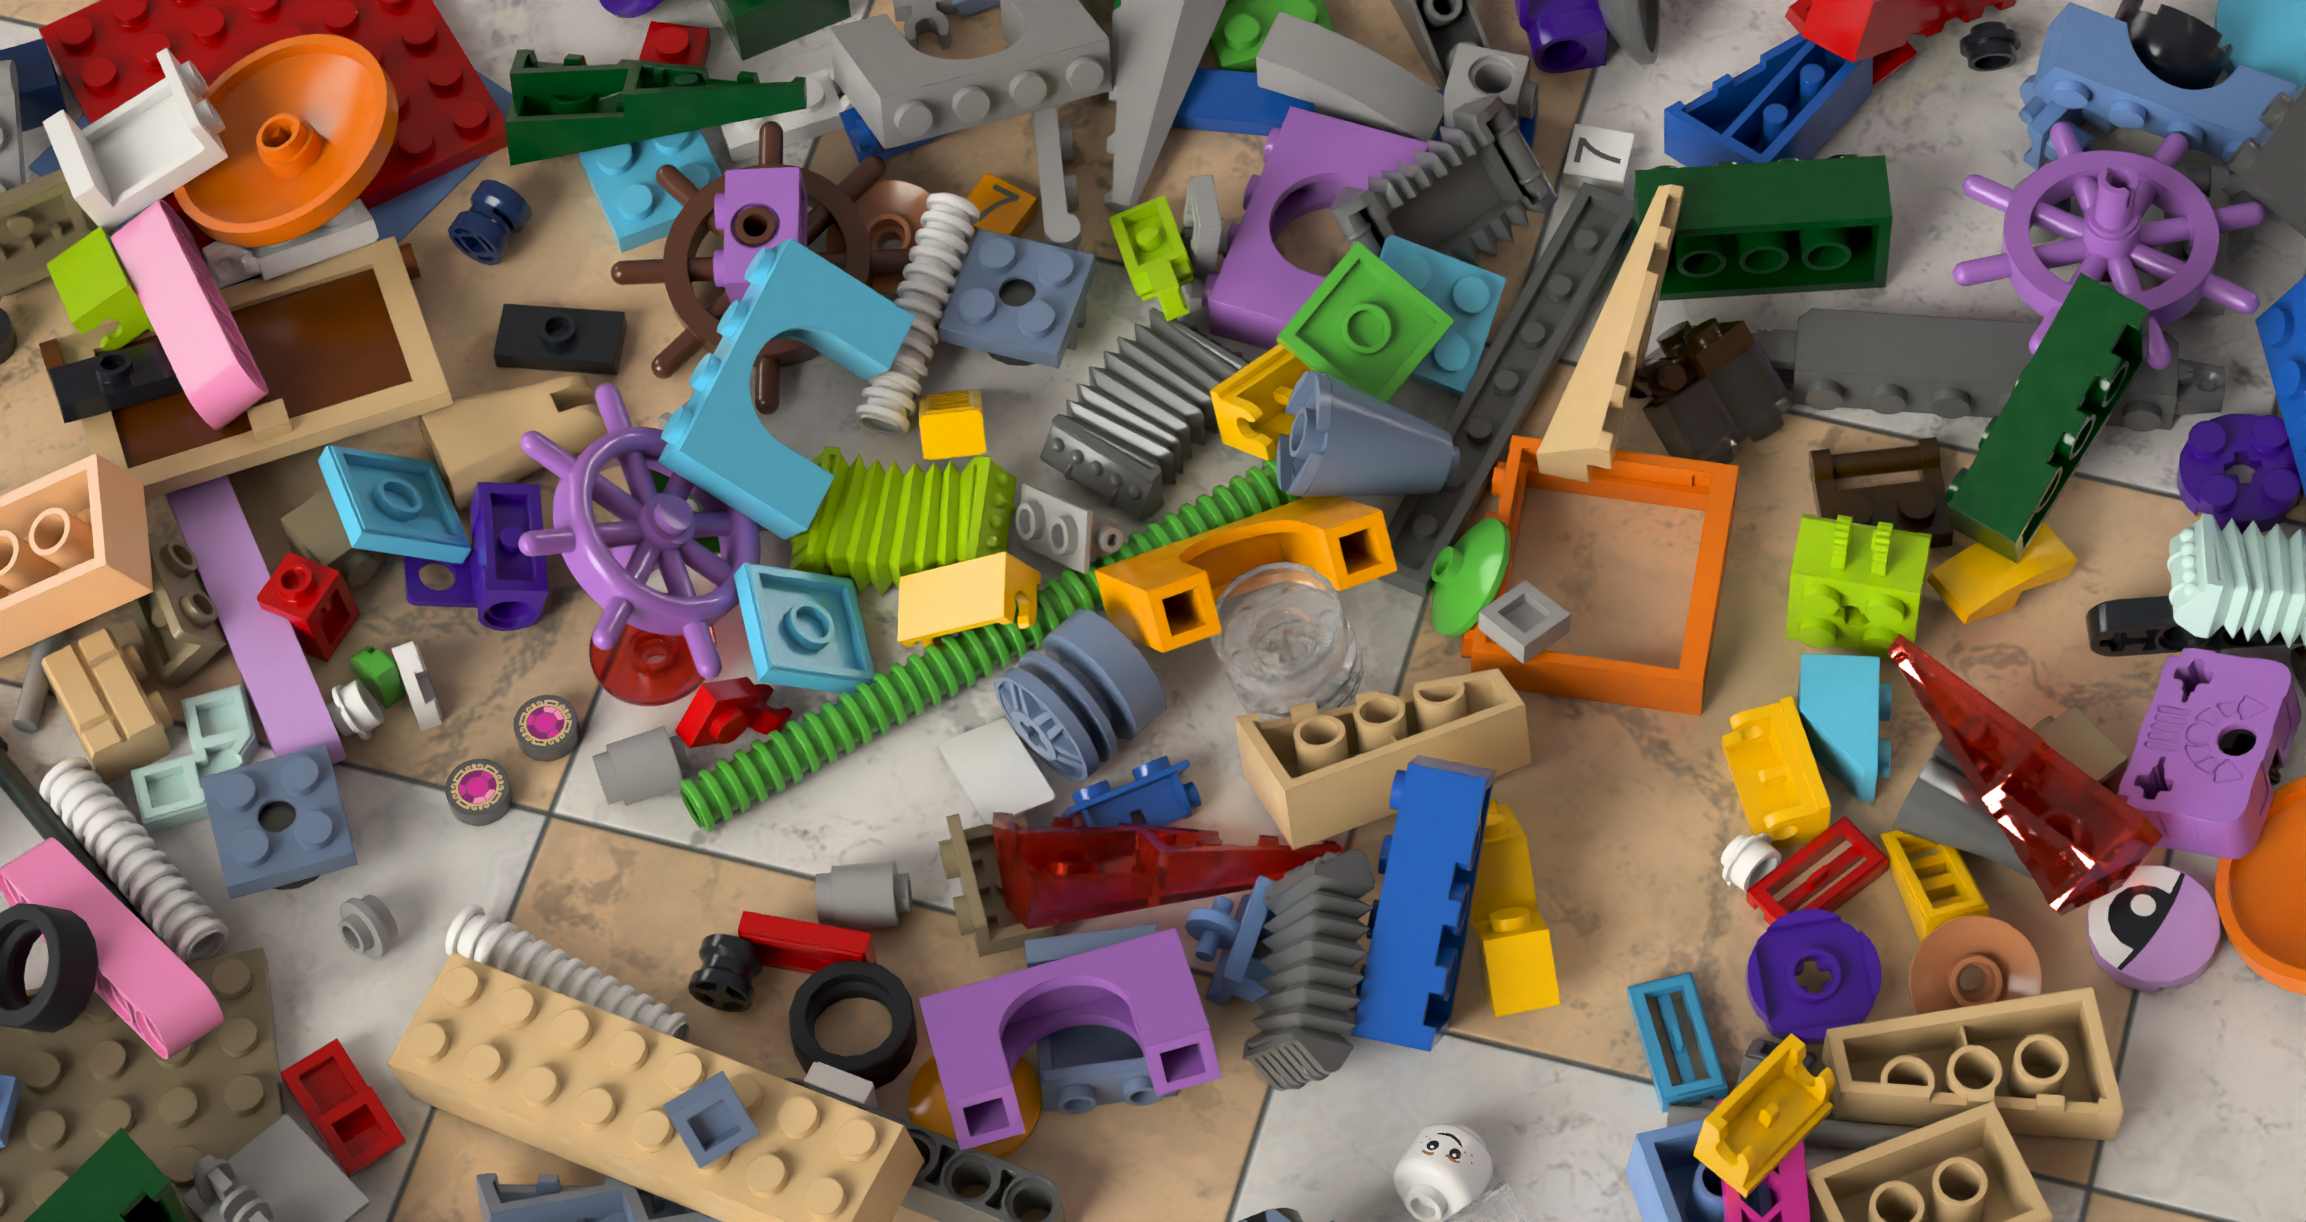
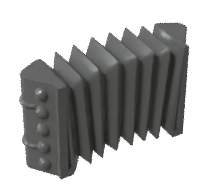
M1495 93L1468 104L1464 103L1454 110L1455 128L1440 126L1443 142L1427 140L1429 152L1414 150L1415 165L1398 162V173L1382 170V178L1368 176V190L1344 187L1334 194L1335 199L1330 211L1345 234L1343 238L1346 242L1353 246L1358 241L1378 258L1380 257L1385 239L1390 235H1394L1479 267V253L1497 256V241L1514 243L1511 224L1529 227L1526 211L1544 214L1558 200V196L1544 173L1545 167L1539 165L1517 127L1518 121L1512 118L1500 95Z
M1154 307L1149 311L1150 328L1137 323L1134 324L1136 341L1118 336V353L1103 351L1105 369L1093 366L1088 367L1090 386L1076 384L1078 402L1066 400L1067 416L1057 414L1053 418L1049 434L1040 455L1041 461L1063 473L1066 480L1076 481L1107 500L1112 508L1118 507L1141 522L1156 514L1163 507V483L1176 484L1175 471L1183 473L1182 457L1192 459L1191 442L1205 445V430L1216 433V415L1209 390L1251 363L1243 358L1241 352H1233L1228 348H1224L1215 340L1209 339L1205 334L1198 331L1195 325L1190 326L1183 321H1178L1177 318L1167 322L1164 313Z
M1352 849L1335 854L1332 852L1325 853L1323 857H1316L1313 862L1309 861L1303 866H1297L1294 871H1287L1283 879L1265 886L1263 903L1277 916L1263 925L1265 929L1274 933L1262 941L1273 952L1260 961L1272 972L1257 982V984L1269 991L1254 1001L1265 1013L1250 1021L1262 1031L1246 1040L1242 1059L1250 1061L1275 1090L1300 1089L1309 1081H1321L1327 1078L1330 1073L1342 1067L1354 1048L1341 1034L1356 1026L1344 1012L1361 1002L1351 989L1361 982L1364 976L1352 966L1368 954L1356 941L1367 933L1370 928L1358 919L1374 908L1359 900V898L1371 891L1375 885L1369 860L1362 850Z

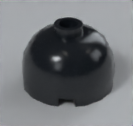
M2122 0L2114 18L2127 23L2132 47L2139 60L2153 75L2172 86L2182 89L2201 90L2213 87L2223 72L2233 50L2231 44L2221 48L2218 47L2222 37L2220 32L2198 18L2164 4L2160 5L2157 14L2140 11L2144 0Z

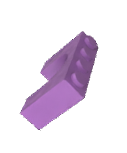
M1290 106L1282 127H1273L1268 135L1264 149V162L1266 164L1261 176L1253 174L1247 184L1243 200V209L1246 211L1241 223L1233 222L1227 231V252L1222 254L1225 260L1219 273L1210 272L1202 294V307L1209 310L1210 334L1267 350L1278 345L1279 343L1276 341L1277 336L1327 278L1301 270L1282 257L1274 246L1282 230L1293 220L1306 213L1331 208L1335 199L1334 194L1346 186L1368 190V176L1382 178V170L1398 173V162L1415 165L1414 150L1429 152L1428 143Z
M1177 927L919 998L960 1151L1026 1133L1012 1083L1014 1068L1020 1057L1030 1046L1041 1038L1061 1029L1079 1025H1102L1116 1028L1131 1036L1143 1052L1156 1096L1221 1079L1210 1027Z

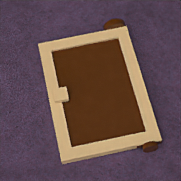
M395 236L266 281L261 276L219 289L267 384L268 394L220 431H216L203 420L188 400L184 391L81 419L90 454L97 453L142 480L145 500L454 405L411 284V280L421 278L411 244L407 243L398 246ZM119 321L101 325L82 335L79 332L39 343L47 373L48 369L99 356L107 352L103 351L100 341L105 335L117 330ZM147 329L117 350L159 340L155 331L151 332Z

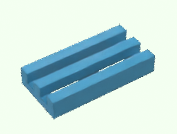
M1692 972L1627 986L1628 1002L1662 1113L1668 1112V1105L1676 1106V1104L1687 1102L1688 1107L1701 1104L1702 1098L1713 1096L1714 1101L1725 1099L1728 1096V1086ZM1681 992L1707 1079L1696 1081L1669 993ZM1655 997L1681 1085L1672 1086L1646 1002L1648 998Z

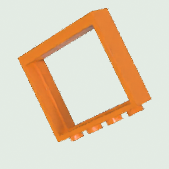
M1512 435L1507 462L1497 461V466L1494 467L1491 494L1492 496H1500L1498 512L1487 511L1485 518L1492 517L1504 522L1508 526L1511 535L1509 563L1493 601L1508 592L1528 487L1705 511L1679 669L1546 650H1543L1523 664L1478 629L1477 622L1464 633L1461 650L1462 658L1471 659V673L1499 668L1514 690L1701 716L1737 501L1739 466L1616 449L1612 469L1593 466L1589 483L1539 473L1536 453L1543 439Z

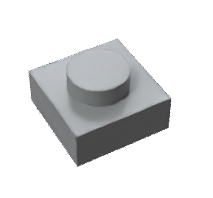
M1525 579L1479 611L1478 629L1521 663L1525 664L1570 632L1571 614Z

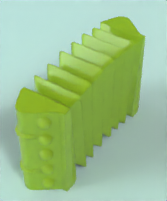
M824 446V451L811 461L835 477L808 530L795 535L791 540L793 550L789 569L826 575L831 573L833 576L847 578L851 576L859 594L872 582L882 597L893 582L899 590L900 577L1007 552L1011 518L1016 511L1014 497L1017 478L993 462L989 456H975L961 474L951 459L943 474L936 461H934L926 475L915 462L904 476L895 460L885 474L878 458L867 470L859 453L849 467L839 447Z

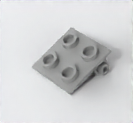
M287 1113L228 1161L223 1158L216 1160L212 1155L201 1158L192 1169V1175L196 1178L195 1187L181 1198L202 1222H349L371 1204L370 1200Z

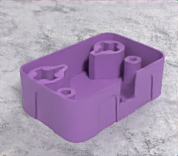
M2183 648L2180 657L2170 655L2163 666L2160 682L2151 706L2146 712L2127 771L2124 772L2119 785L2118 794L2132 836L2138 842L2219 858L2239 859L2252 852L2257 845L2274 797L2268 772L2275 752L2277 753L2280 767L2284 768L2301 721L2302 712L2290 670L2283 663L2253 657L2252 659L2220 654L2215 651L2198 648ZM2235 729H2246L2256 736V743L2249 752L2240 756H2230L2224 754L2219 749V742L2226 733Z

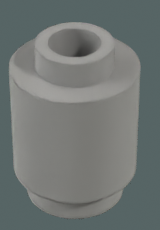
M665 726L607 744L606 752L592 756L608 805L624 800L625 805L628 806L681 788L680 782L683 781L681 774L693 770L684 741L678 735L669 737Z
M895 861L832 866L831 873L816 874L815 895L819 924L835 925V927L851 930L898 927L901 923V913L912 912L909 873L898 874Z

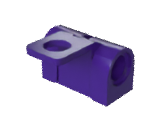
M1514 0L1520 27L1527 32L1535 66L1541 71L1565 73L1606 66L1607 28L1598 0Z
M477 482L470 504L473 541L471 544L472 549L463 564L404 556L406 599L408 603L415 606L477 608L479 622L492 630L515 631L529 627L541 616L549 592L546 555L526 556L520 551L518 542L521 535L528 531L543 530L540 484ZM429 564L443 565L451 571L455 581L452 587L446 590H432L422 583L419 571Z

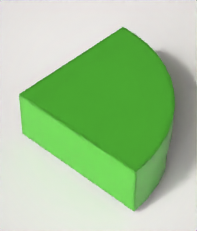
M366 646L349 658L351 669L386 709L405 697V689L397 664L384 650L380 651L377 649L375 651L373 646L371 648Z

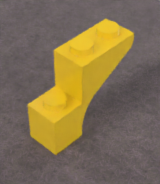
M1491 798L1470 921L1480 962L1485 997L1495 1017L1557 1006L1561 1005L1549 928L1538 911L1526 834L1507 802L1497 804V800Z

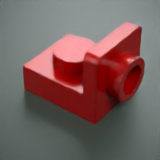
M289 553L284 557L257 596V601L262 609L289 619L307 655L325 662L329 661L361 614L340 571L294 553Z

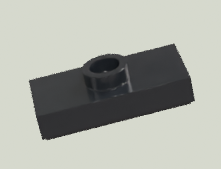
M504 304L493 354L496 367L617 375L627 328L625 312Z
M160 340L121 350L107 351L99 356L48 369L51 385L64 423L184 391Z

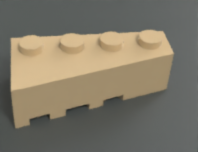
M1499 668L1415 683L1413 694L1399 697L1381 694L1380 690L1355 694L1356 704L1318 711L1316 702L1290 706L1291 717L1260 722L1258 712L1235 716L1243 776L1293 850L1398 813V810L1390 809V796L1394 777L1398 769L1407 771L1408 763L1417 755L1496 770L1495 778L1532 764L1525 703Z
M2093 987L1826 1030L1821 1062L1823 1070L1829 1067L1835 1078V1084L1830 1095V1102L1834 1105L1832 1109L1834 1120L1922 1128L1994 1101L2010 1134L2115 1141L2124 1109Z

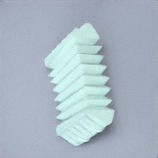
M2202 513L2201 519L2188 528L2183 529L2181 533L2170 540V557L2167 561V568L2171 573L2172 589L2169 592V600L2173 605V618L2178 625L2196 637L2207 639L2223 625L2233 639L2242 627L2247 642L2260 629L2267 644L2281 632L2288 648L2291 647L2300 634L2306 649V536L2301 528L2287 540L2278 523H2276L2267 535L2263 537L2253 520L2241 535L2233 518H2231L2221 532L2214 516Z

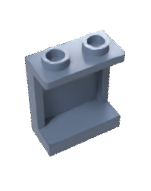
M1156 924L1024 940L1027 968L1157 933ZM1102 1025L1073 1026L1053 1032L1036 1042L1045 1112L1059 1110L1066 1114H1080L1092 1110L1096 1105L1126 1102L1134 1106H1145L1154 1104L1163 1097L1177 1096V1091L1156 1096L1140 1046L1131 1036L1116 1028Z

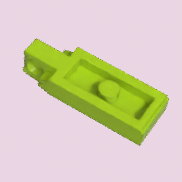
M1165 194L1108 217L1137 296L1140 295L1143 302L1157 297L1167 322L1190 313L1181 286L1195 281L1192 275L1195 271Z

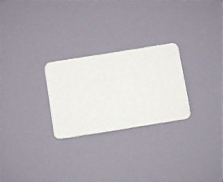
M1005 718L997 719L938 744L939 751L987 825H992L1052 801L1055 798V793L1009 721Z

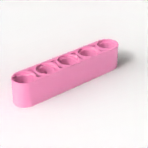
M159 198L111 236V240L188 400L209 426L216 431H220L267 395L269 390L190 230L175 210Z
M50 837L0 868V891L10 907L18 903L66 909L71 910L86 921L95 938L98 955V969L94 991L163 1059L172 1057L223 1024L224 1018L220 1006L206 984L58 840ZM42 933L40 938L47 944L46 939Z

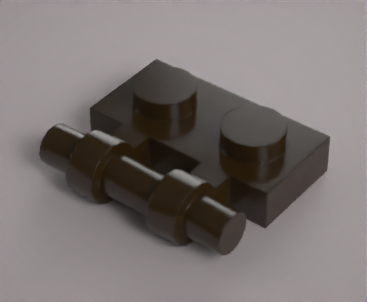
M1711 318L1698 325L1691 326L1689 321L1676 324L1656 339L1660 347L1645 357L1643 368H1636L1629 399H1644L1649 396L1652 398L1669 397L1697 377L1711 375L1754 344L1756 340L1744 320L1718 323L1716 318Z

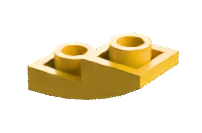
M2044 521L2017 564L1977 542L1931 571L1927 581L1964 624H1968L2012 610L2022 591L2069 577L2078 559Z

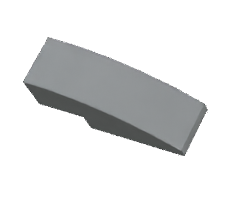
M1279 11L1256 56L1257 83L1259 87L1313 103L1315 113L1427 142V140L1434 141L1444 121V95L1422 79L1360 43L1298 17Z

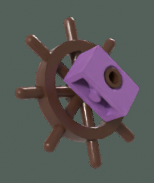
M768 121L759 130V165L736 170H725V175L715 179L702 189L697 187L675 166L670 164L661 166L656 172L657 183L683 206V209L671 226L664 248L663 259L623 260L616 262L611 268V277L619 285L665 283L674 312L685 329L654 358L651 365L653 374L660 379L670 378L702 347L711 354H714L723 337L717 332L718 324L729 306L735 300L741 302L750 285V282L744 279L745 273L753 258L763 247L771 249L790 237L803 246L808 247L829 226L834 224L845 241L846 251L814 253L871 289L874 274L903 273L905 265L912 263L909 259L911 248L873 250L864 219L854 204L884 175L886 171L884 160L876 155L868 156L836 185L829 179L808 169L784 165L783 129L779 123ZM709 231L724 242V249L714 250L713 257H695L699 246ZM715 281L716 287H725L726 291L705 309L694 294L692 282ZM775 339L768 341L760 350L753 364V368H755L756 409L762 414L770 415L779 408L780 367L802 363L821 353L806 344L794 340Z

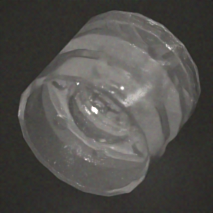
M1284 561L1259 565L1238 576L1219 596L1216 610L1222 633L1211 636V643L1246 713L1258 712L1259 720L1263 722L1291 717L1290 706L1316 702L1317 710L1323 711L1348 706L1355 698L1364 675L1363 652L1343 603L1330 580L1309 566Z

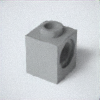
M1458 43L1444 90V127L1455 128L1453 111L1464 103L1468 104L1495 93L1500 95L1512 118L1518 121V128L1520 127L1522 117L1532 119L1537 104L1539 83L1530 81V56Z

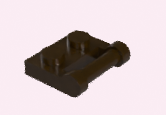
M1936 437L1916 439L1914 446L1831 455L1829 449L1809 451V469L1818 517L1837 520L1838 515L1853 517L1852 523L1878 526L1879 521L1892 523L1895 530L1932 534L1930 548L1952 546L1954 531L1950 527L1948 502L1945 501L1946 491L1941 470L1940 450ZM1918 470L1920 478L1918 482L1837 491L1834 479Z

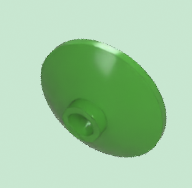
M1492 517L1482 519L1474 524L1453 547H1445L1437 556L1431 572L1432 580L1435 581L1431 604V620L1434 629L1439 634L1448 638L1464 634L1479 621V611L1492 603L1506 573L1511 552V535L1508 526L1504 522Z

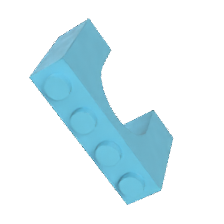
M791 237L771 249L763 247L751 261L744 276V279L750 282V285L741 302L735 300L722 316L717 332L723 337L714 354H706L695 368L689 381V385L695 391L686 408L679 407L664 427L661 439L666 441L667 444L658 460L660 464L784 540L808 530L835 476L778 441L759 420L750 393L751 371L757 355L770 340H794L814 348L866 381L890 369L915 319L914 315Z

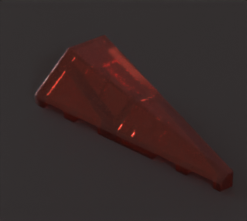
M1899 634L1886 651L1904 675L1921 706L1943 736L1944 742L1990 814L2015 849V853L2030 872L2049 906L2062 916L2121 888L2163 837L2150 820L2052 749L2042 737L1903 635Z
M993 812L992 832L1006 908L1027 930L1251 890L1254 888L1255 882L1260 875L1276 882L1283 879L1287 871H1294L1297 866H1303L1309 861L1313 862L1316 857H1323L1328 852L1335 854L1343 851V848L1335 841L1324 840L1323 844H1311L1293 850L1290 845H1279L1278 836L1260 835L1256 846L1222 844L1223 840L1219 838V832L1212 830L1118 822L1117 826L1073 827V819L1054 817L1051 828L1023 827L1013 820V813Z

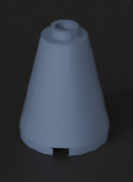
M1305 371L1297 381L1285 410V414L1295 416L1290 436L1280 434L1277 446L1276 474L1278 487L1281 491H1286V494L1294 495L1295 497L1436 494L1442 489L1444 483L1450 484L1455 479L1459 467L1460 451L1457 446H1453L1452 436L1448 431L1325 372Z

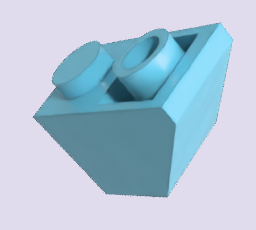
M1801 653L1798 714L1813 756L1860 801L1874 802L1877 777L1889 778L1891 739L1878 738L1879 721H1890L1892 682H1879L1880 657Z

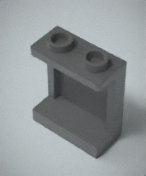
M2305 84L2289 96L2281 91L2266 106L2258 119L2265 125L2255 140L2249 137L2233 153L2226 165L2233 172L2221 190L2230 197H2233L2242 190L2249 192L2306 238Z

